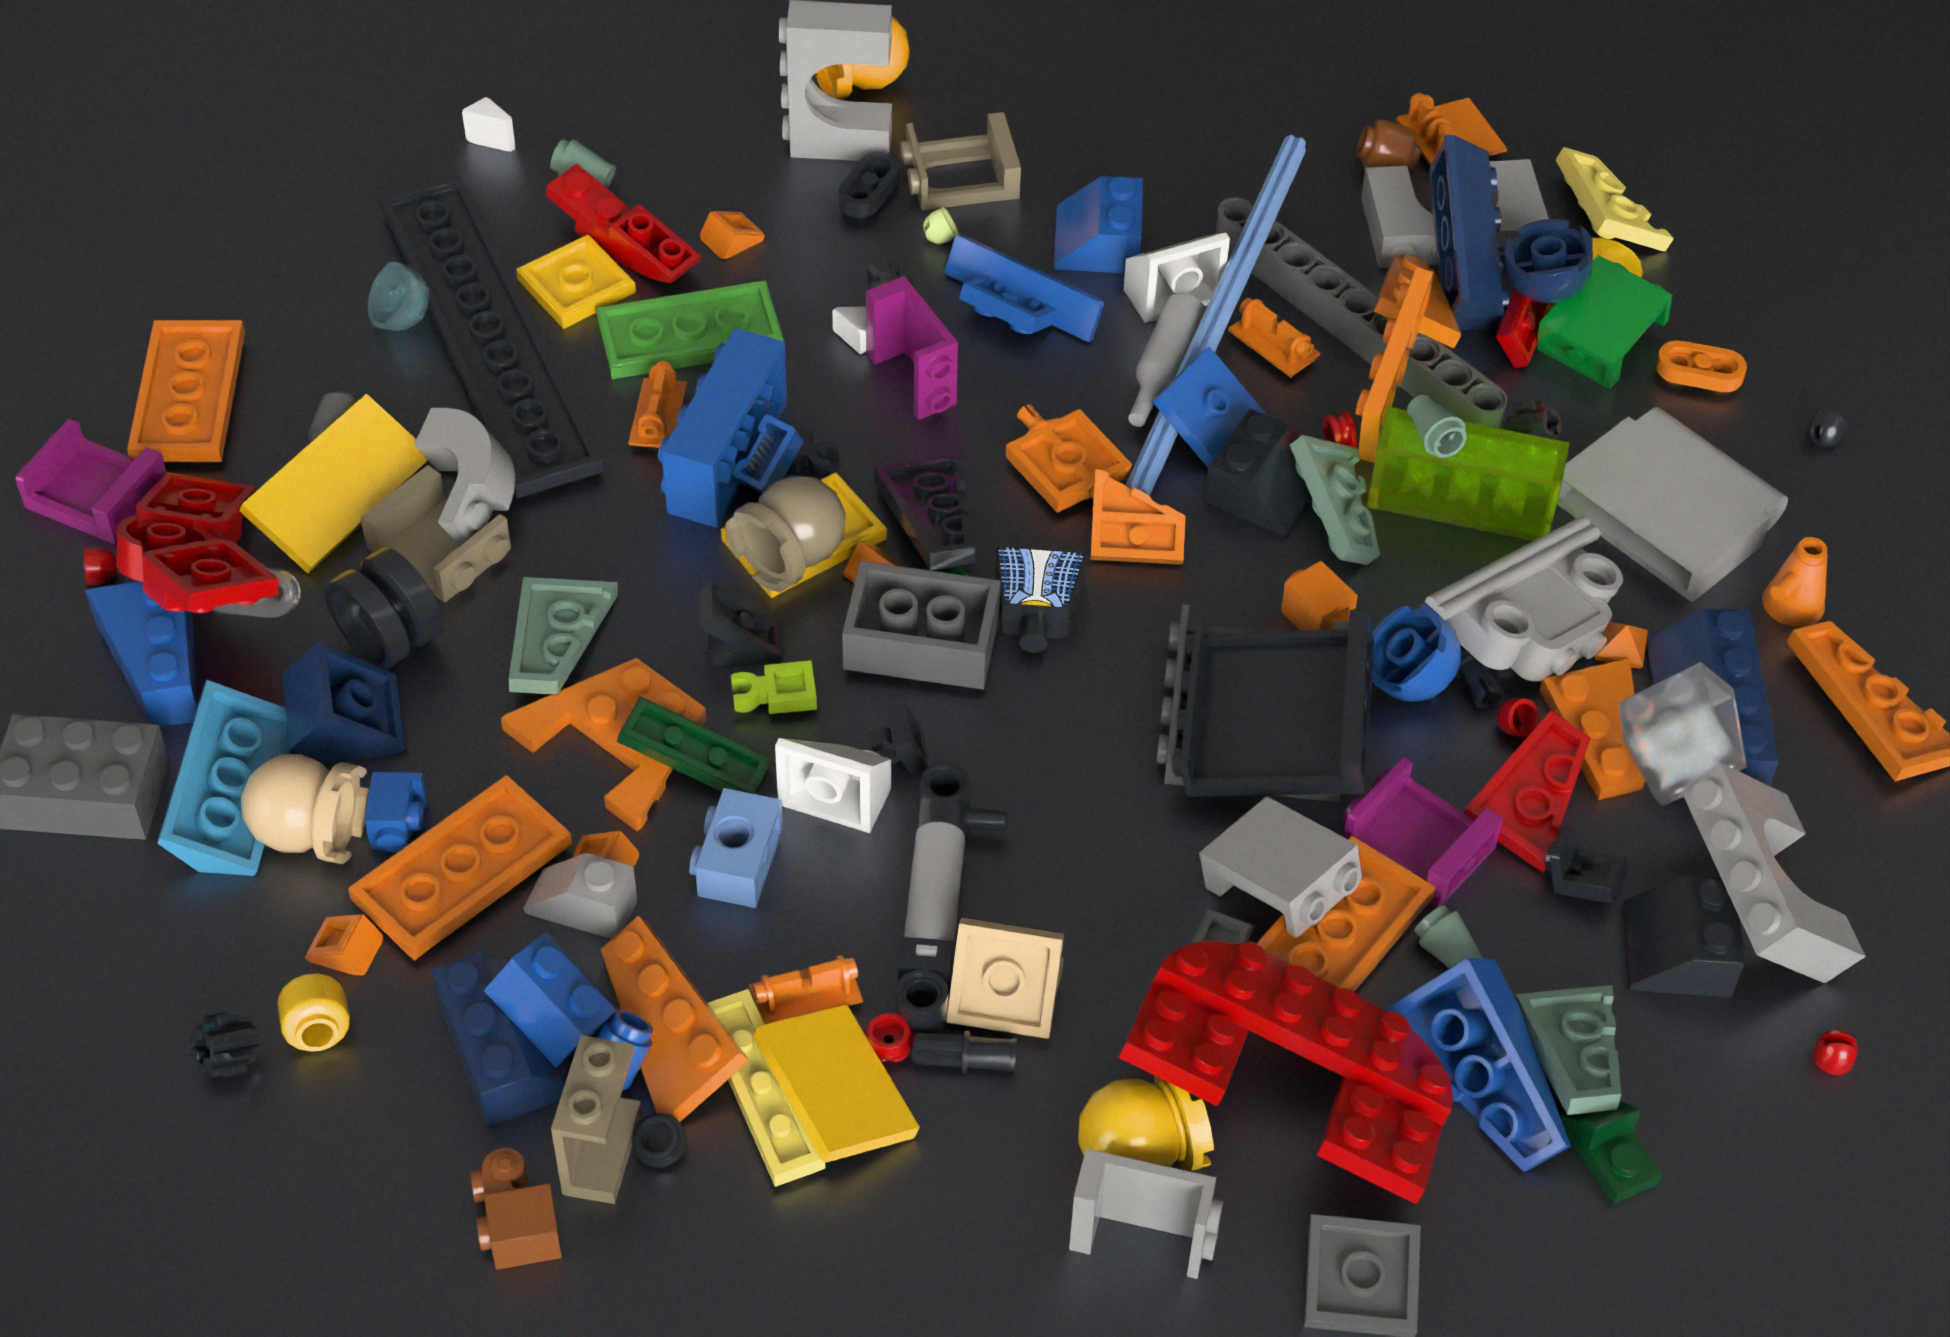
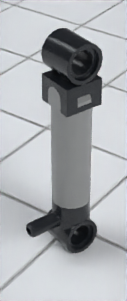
M939 762L929 766L923 772L920 780L919 810L905 930L901 941L898 985L896 987V1014L907 1021L910 1031H913L914 1035L917 1033L941 1034L947 1024L966 828L1005 831L1007 829L1008 814L1005 811L969 809V775L965 769L950 762ZM916 1004H927V1005H929V1006H927V1007H917V1006H914V1005H916Z

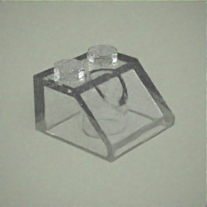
M1702 662L1618 702L1624 743L1660 805L1665 806L1684 797L1682 789L1720 762L1737 771L1747 767L1734 689Z

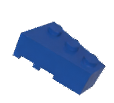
M141 581L85 589L96 627L110 648L117 666L123 672L129 688L148 723L166 727L193 722L199 704L192 612L187 610L180 612L164 610L143 592V582Z

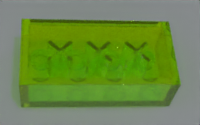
M1387 407L1378 443L1367 507L1535 541L1550 533L1563 481L1569 442L1464 422L1467 434L1464 447L1454 456L1440 458L1429 454L1425 450L1407 410Z

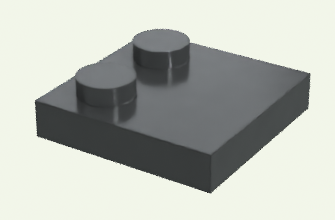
M1311 1214L1308 1231L1304 1327L1397 1337H1415L1418 1327L1421 1225Z

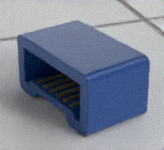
M768 414L763 416L758 425L760 435L746 460H739L733 470V475L744 487L760 495L770 485L783 480L804 442L794 427Z

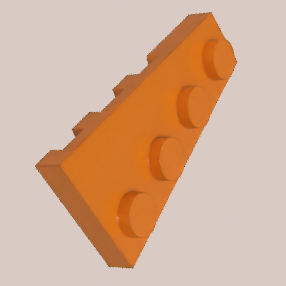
M1416 267L1410 284L1403 282L1400 287L1395 308L1400 309L1397 319L1390 317L1387 322L1382 343L1387 344L1384 354H1375L1369 374V379L1374 380L1371 390L1363 388L1356 407L1355 414L1362 416L1358 449L1361 460L1372 463L1376 461L1379 452L1381 427L1387 428L1392 413L1391 408L1396 387L1401 386L1409 358V350H1406V348L1413 349L1430 299L1433 279L1432 271Z
M1822 622L1792 631L1786 643L1894 781L1950 766V733L1943 728L1946 720L1932 708L1924 712L1906 696L1909 688L1896 677L1891 678L1880 674L1872 667L1875 659L1833 622Z
M638 915L603 946L600 951L620 1009L641 1016L653 1027V1032L650 1036L652 1046L641 1065V1070L656 1113L669 1114L681 1122L749 1061V1058L651 926Z

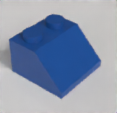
M1100 176L1057 205L1053 270L1125 273L1126 258L1140 254L1143 178Z
M542 934L515 955L484 990L555 1068L575 1053L581 1035L594 1037L599 1033L603 1023L612 1018L617 1010H621L565 949L548 934Z

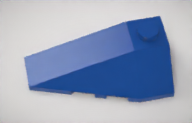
M1467 958L1385 1009L1386 1011L1399 1013L1409 1021L1411 1029L1432 1049L1449 1075L1453 1101H1459L1479 1121V1127L1523 1172L1531 1170L1571 1146L1519 1005L1495 959Z

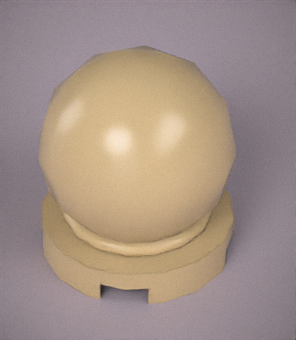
M281 754L265 761L249 776L241 794L242 819L255 839L270 848L282 853H303L313 848L318 859L343 865L352 857L351 852L345 850L351 836L361 838L364 831L369 788L360 787V778H363L367 771L359 765L344 762L336 764L329 771L324 764L304 755Z

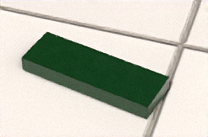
M641 696L628 716L617 739L618 743L721 792L723 788L756 794L772 762V758Z

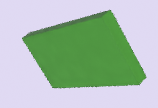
M766 280L596 308V318L612 379L648 374L651 367L659 361L671 363L673 369L713 363L717 347L721 343H726L734 328L784 341Z

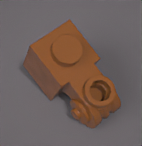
M500 1148L492 1151L486 1156L481 1169L470 1170L475 1203L485 1201L487 1216L476 1218L481 1251L492 1249L496 1270L562 1258L550 1183L528 1187V1177L523 1156L517 1150L511 1148Z

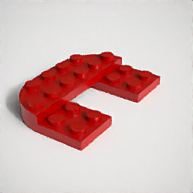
M1222 941L1196 942L1176 949L1163 961L1143 1000L1118 1058L1218 1106L1227 1089L1248 1030L1342 1076L1317 1156L1414 1204L1418 1203L1427 1186L1442 1126L1452 1111L1453 1092L1451 1079L1442 1063L1426 1042L1411 1029L1409 1021L1404 1016L1396 1012L1385 1011L1360 998L1352 990L1339 988L1313 975L1305 967L1292 965L1267 953L1261 946L1253 942H1242L1241 944Z

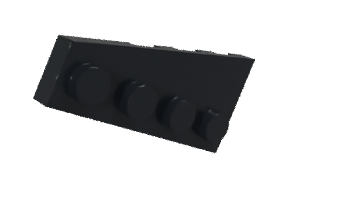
M960 453L874 467L875 485L930 571H949L961 565L975 563V542L971 517L968 513V498L965 494V480Z

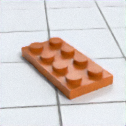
M154 320L127 447L129 457L136 459L147 447L162 453L164 462H222L245 337L242 320Z
M506 775L348 888L350 899L415 961L572 845L571 833Z
M1351 836L1348 840L1358 845L1362 880L1355 891L1342 898L1325 913L1317 924L1311 925L1297 938L1287 933L1285 916L1282 914L1259 940L1257 945L1261 946L1267 953L1292 965L1305 967L1313 975L1339 988H1346L1355 992L1431 902L1436 887L1359 839Z

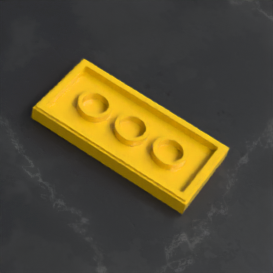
M365 394L241 505L239 511L309 574L362 525L360 517L421 471L429 461L415 447L416 438L368 394Z

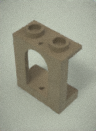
M1004 112L988 114L987 134L918 143L913 123L906 124V141L900 142L901 162L903 167H910L907 171L909 191L911 195L917 194L921 210L1020 198L1021 166ZM991 159L998 181L936 189L928 186L926 169L937 165Z

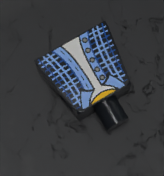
M997 546L995 580L1001 581L999 612L1001 631L1006 635H1019V645L1023 650L1032 653L1041 652L1046 649L1048 638L1063 639L1069 635L1083 590L1085 553Z

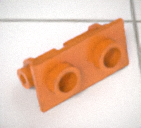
M1246 298L1239 307L1242 319L1228 328L1230 333L1290 378L1321 357V353L1314 349V345L1310 343V336L1305 333L1302 334L1284 320L1279 323L1277 315L1264 306L1260 299L1252 300L1251 298Z
M659 361L651 367L649 378H643L629 445L660 448L663 438L666 435L671 436L677 426L678 415L684 403L688 383L687 381H677L676 372L672 364L667 361Z
M842 955L836 956L834 961L811 966L805 970H796L769 978L767 975L761 976V981L749 984L753 1000L764 1024L846 1004L851 1006L863 1002L855 979L858 978L855 960L853 957L844 959Z

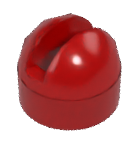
M99 547L83 548L86 586L110 582L116 576L118 569L114 553Z
M1523 698L1507 700L1499 707L1496 715L1497 724L1500 729L1514 737H1528L1540 722V713L1537 705L1533 701Z
M1842 1029L1827 1030L1818 1038L1814 1046L1812 1056L1815 1064L1822 1071L1832 1075H1842L1849 1072L1858 1056L1856 1039L1848 1031Z

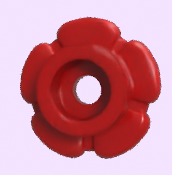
M894 1013L880 1014L872 1019L864 1031L865 1036L881 1062H898L905 1059L911 1052L910 1045L913 1042L914 1032L910 1031L907 1021L900 1015ZM884 1039H893L894 1041L888 1044L884 1042Z

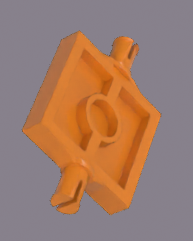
M1030 404L1026 405V408L1023 406L1019 410L1017 418L1024 423L1029 431L1025 436L1006 444V458L1057 513L1085 499H1093L1095 469L1106 471L1110 474L1109 477L1118 482L1129 478L1132 471V463L1080 409L1062 418L1044 420Z

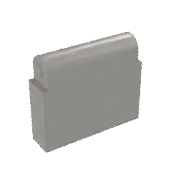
M1659 407L1652 408L1636 421L1628 416L1559 468L1551 497L1554 503L1576 519L1581 516L1587 517L1591 525L1599 528L1602 538L1692 603L1761 548L1766 532L1778 521L1788 503V497Z

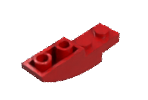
M576 163L547 184L546 196L576 221L575 232L581 237L589 234L612 259L623 266L649 278L672 283L700 262L701 255L642 205L638 204L631 209L579 164Z

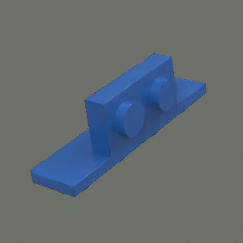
M963 234L954 238L945 274L964 282L959 299L973 305L974 311L984 316H996L1008 322L1009 327L1019 333L1032 334L1053 325L1087 342L1093 341L1104 306V302L1101 299Z

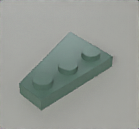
M1301 435L1290 444V447L1297 461V472L1305 480L1312 496V507L1322 519L1328 533V543L1331 550L1339 560L1368 565L1380 556L1372 514L1362 505L1360 497L1367 489L1364 478L1359 475L1356 477L1354 465L1360 461L1358 448Z
M523 577L509 673V692L558 695L618 596V582Z
M1613 985L1515 994V999L1521 1010L1540 1064L1567 1115L1618 1110L1621 1098L1618 1051L1615 1050L1614 1038L1616 1021L1615 1015L1612 1013Z

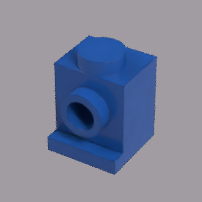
M372 772L364 819L371 850L399 852L412 843L414 831L422 830L423 810H427L428 807L422 773Z

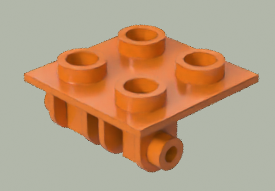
M1417 93L1410 99L1409 113L1397 116L1396 118L1399 124L1414 130L1416 145L1421 146V154L1430 167L1445 135H1455L1488 151L1489 156L1507 151V147L1470 98L1434 106L1431 96Z

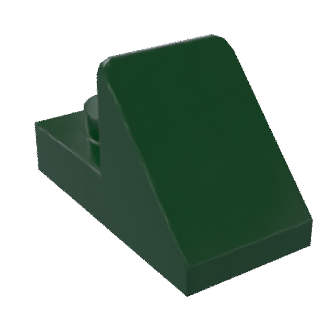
M1620 1101L1618 1110L1567 1115L1566 1111L1559 1113L1568 1138L1613 1204L1659 1185L1663 1174L1634 1133V1128L1640 1115V1110L1636 1106Z

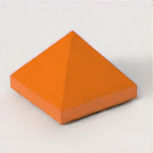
M1609 622L1602 633L1607 638L1604 647L1595 655V660L1610 663L1630 658L1631 668L1642 670L1648 630Z

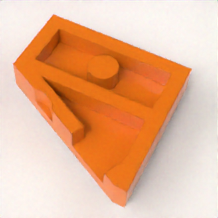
M1095 469L1090 560L1182 565L1184 560L1185 515L1167 505H1160L1154 502L1149 495L1135 487L1131 489L1109 477L1110 474L1106 471Z

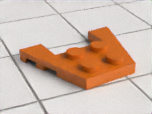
M635 658L565 688L558 695L551 694L512 711L501 718L502 730L532 753L537 751L568 724H571L632 769L634 772L606 794L604 800L607 810L638 832L647 821V812L654 800H659L666 789V780L673 768L618 743V735L640 696L700 725H704L706 721V708L638 658Z

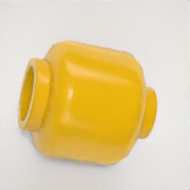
M319 973L305 974L292 979L281 990L278 996L280 1028L290 1045L305 1051H322L334 1046L344 1038L349 1029L350 1015L346 994L338 981L331 976Z

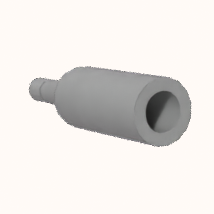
M1178 293L1169 297L1136 368V378L1140 385V391L1128 417L1129 422L1134 426H1144L1154 405L1152 401L1174 380L1205 313V305L1193 295Z

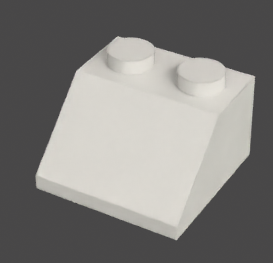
M1226 232L1203 236L1126 258L1123 290L1144 323L1158 320L1166 301L1174 294L1185 293L1193 295L1205 306L1209 304L1227 265L1230 238Z

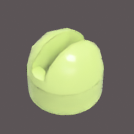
M944 207L931 212L923 223L926 238L932 243L939 245L948 243L959 235L951 215Z

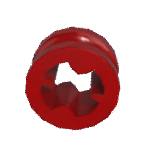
M1348 411L1340 412L1338 418H1335L1332 414L1325 415L1322 418L1323 440L1357 447L1356 426Z

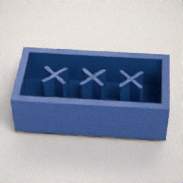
M734 328L726 343L719 344L714 355L713 365L708 374L703 373L700 376L696 385L695 396L689 405L684 404L682 406L676 428L671 436L666 435L663 438L659 448L658 460L663 463L664 474L661 482V492L665 493L667 514L718 528L742 485L733 475V470L739 460H746L760 435L758 425L763 416L768 414L779 420L787 406L784 341Z

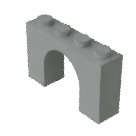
M790 0L788 17H780L779 43H786L787 51H781L780 76H788V83L782 84L781 107L789 109V115H784L782 136L783 140H790V157L859 161L863 156L871 152L890 153L892 104L839 100L820 90L811 77L825 67L838 64L889 66L892 43V5Z
M1530 159L1489 161L1490 167H1495L1497 172V188L1495 193H1492L1493 206L1499 207L1501 213V228L1499 233H1496L1497 247H1503L1504 252L1505 243L1510 237L1512 242L1514 238L1519 236V228L1531 222L1549 219ZM1408 167L1366 168L1361 202L1378 268H1388L1395 254L1401 256L1407 254L1414 255L1423 259L1428 266L1438 265L1433 214L1418 202Z
M1721 762L1681 790L1756 955L1822 983H1827L1866 957L1846 915L1822 905L1804 894L1790 880L1774 857L1806 834L1787 794Z

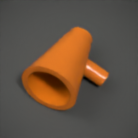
M1815 537L1803 538L1764 590L1762 595L1763 606L1766 612L1776 621L1792 627H1806L1815 624L1822 618L1825 611L1828 557L1827 546L1822 540Z

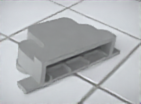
M1581 516L1429 595L1425 602L1451 624L1456 631L1460 644L1480 663L1497 670L1511 667L1524 679L1541 681L1554 673L1558 676L1564 674L1578 659L1582 657L1590 659L1604 647L1607 638L1602 633L1612 618V611L1608 606V602L1619 590L1623 582V575L1618 566L1610 559L1599 554L1587 553L1582 549V547L1599 539L1601 532L1597 526L1591 525L1587 517Z

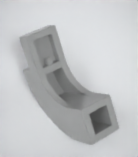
M431 408L414 445L438 471H458L456 482L438 523L461 546L488 524L493 510H509L515 488L514 466L507 451L476 417L458 409Z

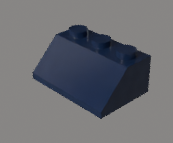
M478 952L432 968L431 973L438 1005L487 1127L559 1102L574 1054L557 1068L553 1066L484 992L486 987L512 958Z

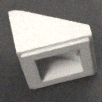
M485 97L463 110L465 136L469 142L508 152L515 150L512 117L490 98Z
M866 306L837 307L833 309V331L859 354L866 351Z

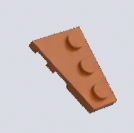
M1395 254L1388 267L1374 312L1388 319L1390 317L1397 319L1400 309L1395 308L1402 283L1410 284L1416 267L1432 271L1433 279L1430 299L1419 333L1451 348H1455L1461 336V331L1435 270L1429 268L1428 264L1417 256Z

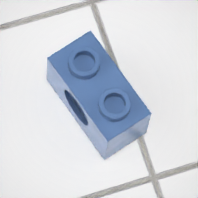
M723 788L717 807L710 806L707 811L704 823V834L707 836L703 846H695L690 861V874L696 876L697 894L699 897L751 908L757 907L783 830L781 799Z

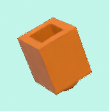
M1320 561L1306 570L1300 569L1294 572L1285 581L1281 612L1300 631L1333 630L1334 620L1349 621L1350 610H1356L1358 595L1329 567Z

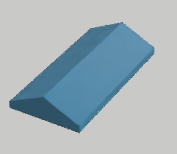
M206 680L157 844L198 872L255 876L264 844L255 839L242 819L241 794L249 776L261 764L281 754H289L290 745L285 707Z

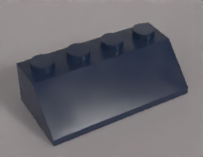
M1445 135L1429 169L1439 282L1460 330L1495 329L1509 305L1508 289L1501 287L1500 273H1503L1505 268L1503 247H1497L1496 233H1499L1501 228V213L1499 207L1493 206L1492 193H1495L1497 188L1496 168L1489 165L1488 151L1455 135Z
M1701 609L1647 637L1645 650L1669 795H1683L1682 789L1720 762L1770 786L1779 763L1750 610Z

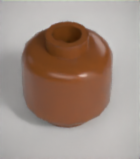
M1380 119L1372 126L1367 125L1364 128L1358 142L1356 155L1361 158L1364 169L1371 167L1407 166L1408 169L1414 170L1420 158L1421 146L1416 145V134L1410 127Z

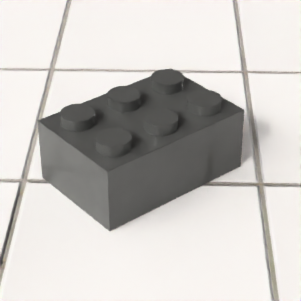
M860 561L842 632L843 669L984 690L999 621L1001 581Z
M12 714L0 748V829L146 840L170 763L160 726L155 724Z

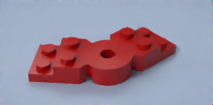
M166 472L137 503L136 515L125 518L117 526L116 566L118 570L131 579L143 582L144 593L164 610L174 612L187 610L194 613H207L217 606L233 603L250 605L257 603L261 598L277 596L279 578L236 544L241 538L242 519L245 517L239 511L240 507L256 492L257 486Z

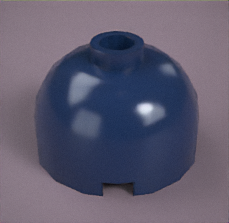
M1542 219L1525 224L1519 228V236L1514 238L1512 242L1510 237L1505 243L1504 252L1505 267L1514 288L1527 299L1541 303L1559 302L1579 293L1592 273L1593 239L1588 231L1580 226L1581 232L1569 228V221L1563 219Z

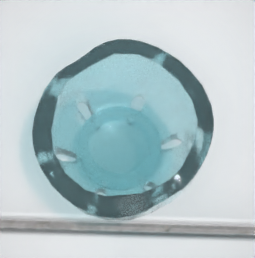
M398 262L387 263L375 278L369 294L368 314L372 325L386 331L395 332L405 331L416 326L424 317L428 308L429 290L426 282L416 270Z

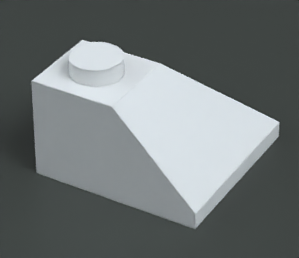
M779 738L775 745L778 799L782 800V806L870 833L891 790V759L882 757L874 751L859 750L846 745Z

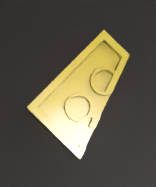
M1563 147L1555 161L1564 174V181L1571 186L1578 198V205L1585 210L1592 222V229L1606 239L1616 237L1665 252L1674 238L1666 229H1654L1647 222L1652 214L1643 205L1635 204L1622 195L1626 187L1596 156Z

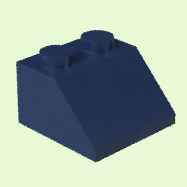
M317 642L282 674L290 750L333 765L340 762L346 763L396 755L406 749L395 673Z

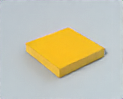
M589 234L516 269L517 280L563 329L595 314L598 307L611 306L636 294L635 282Z

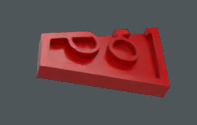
M1550 711L1467 805L1464 814L1476 820L1488 808L1502 817L1503 822L1498 842L1544 874L1548 847L1551 842L1556 841L1591 737L1553 711Z

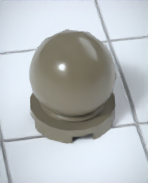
M792 475L770 485L759 497L757 503L749 502L738 508L734 516L725 524L726 537L736 559L744 555L749 564L757 571V573L751 576L757 583L768 590L782 592L800 581L806 568L830 558L844 538L846 513L836 492L816 477Z

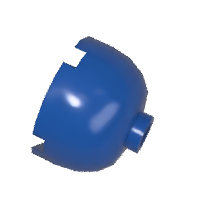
M1420 604L1422 608L1414 610L1408 606L1396 609L1385 617L1373 631L1372 682L1397 700L1421 702L1433 698L1450 684L1461 663V646L1455 629L1447 620H1444L1436 611L1425 604Z

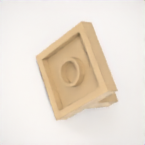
M961 918L958 928L946 1022L1049 1039L1056 993L1062 976L1064 958L1061 956L1064 934Z

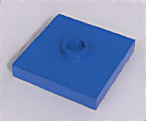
M1210 346L1201 351L1152 401L1207 467H1209L1249 408L1266 415L1264 410Z

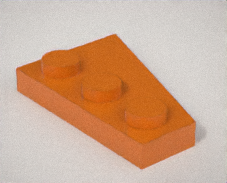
M1630 658L1543 679L1539 691L1550 711H1553L1591 737L1581 770L1597 800L1643 790L1646 773Z

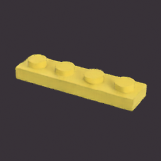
M749 989L709 1002L708 1004L749 1058V1061L732 1075L728 1081L774 1186L776 1187L825 1169V1163L822 1161L752 1038L757 1026L764 1025V1022Z

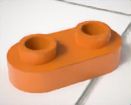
M1675 340L1665 343L1660 348L1656 361V370L1663 379L1671 383L1718 392H1731L1742 385L1747 370V363L1740 354L1733 350Z

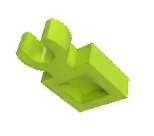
M811 660L764 665V676L759 677L749 672H738L731 675L732 692L748 691L744 694L733 695L734 710L736 712L752 711L759 704H768L769 714L817 710V696Z

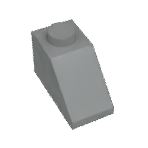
M584 853L546 867L542 870L523 908L524 914L612 939L625 928L637 903L634 866Z

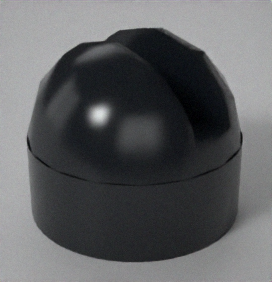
M1820 408L1817 409L1812 417L1808 432L1812 442L1817 445L1822 444L1825 447H1830L1837 444L1843 438L1849 428V424L1835 412Z

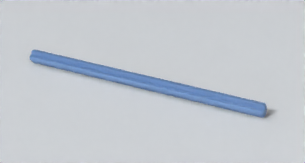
M1288 135L1284 138L1175 378L1201 351L1209 346L1214 352L1216 351L1304 157L1306 141L1302 137L1296 138L1293 135ZM1160 411L1125 485L1131 489L1135 487L1149 496L1178 435L1177 430Z

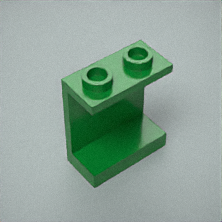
M1598 255L1593 260L1591 276L1581 291L1569 299L1557 302L1539 323L1537 350L1611 390L1620 379L1623 357L1653 321L1663 327L1668 322L1672 294L1665 291L1660 285L1648 282L1629 272L1623 265L1613 263Z

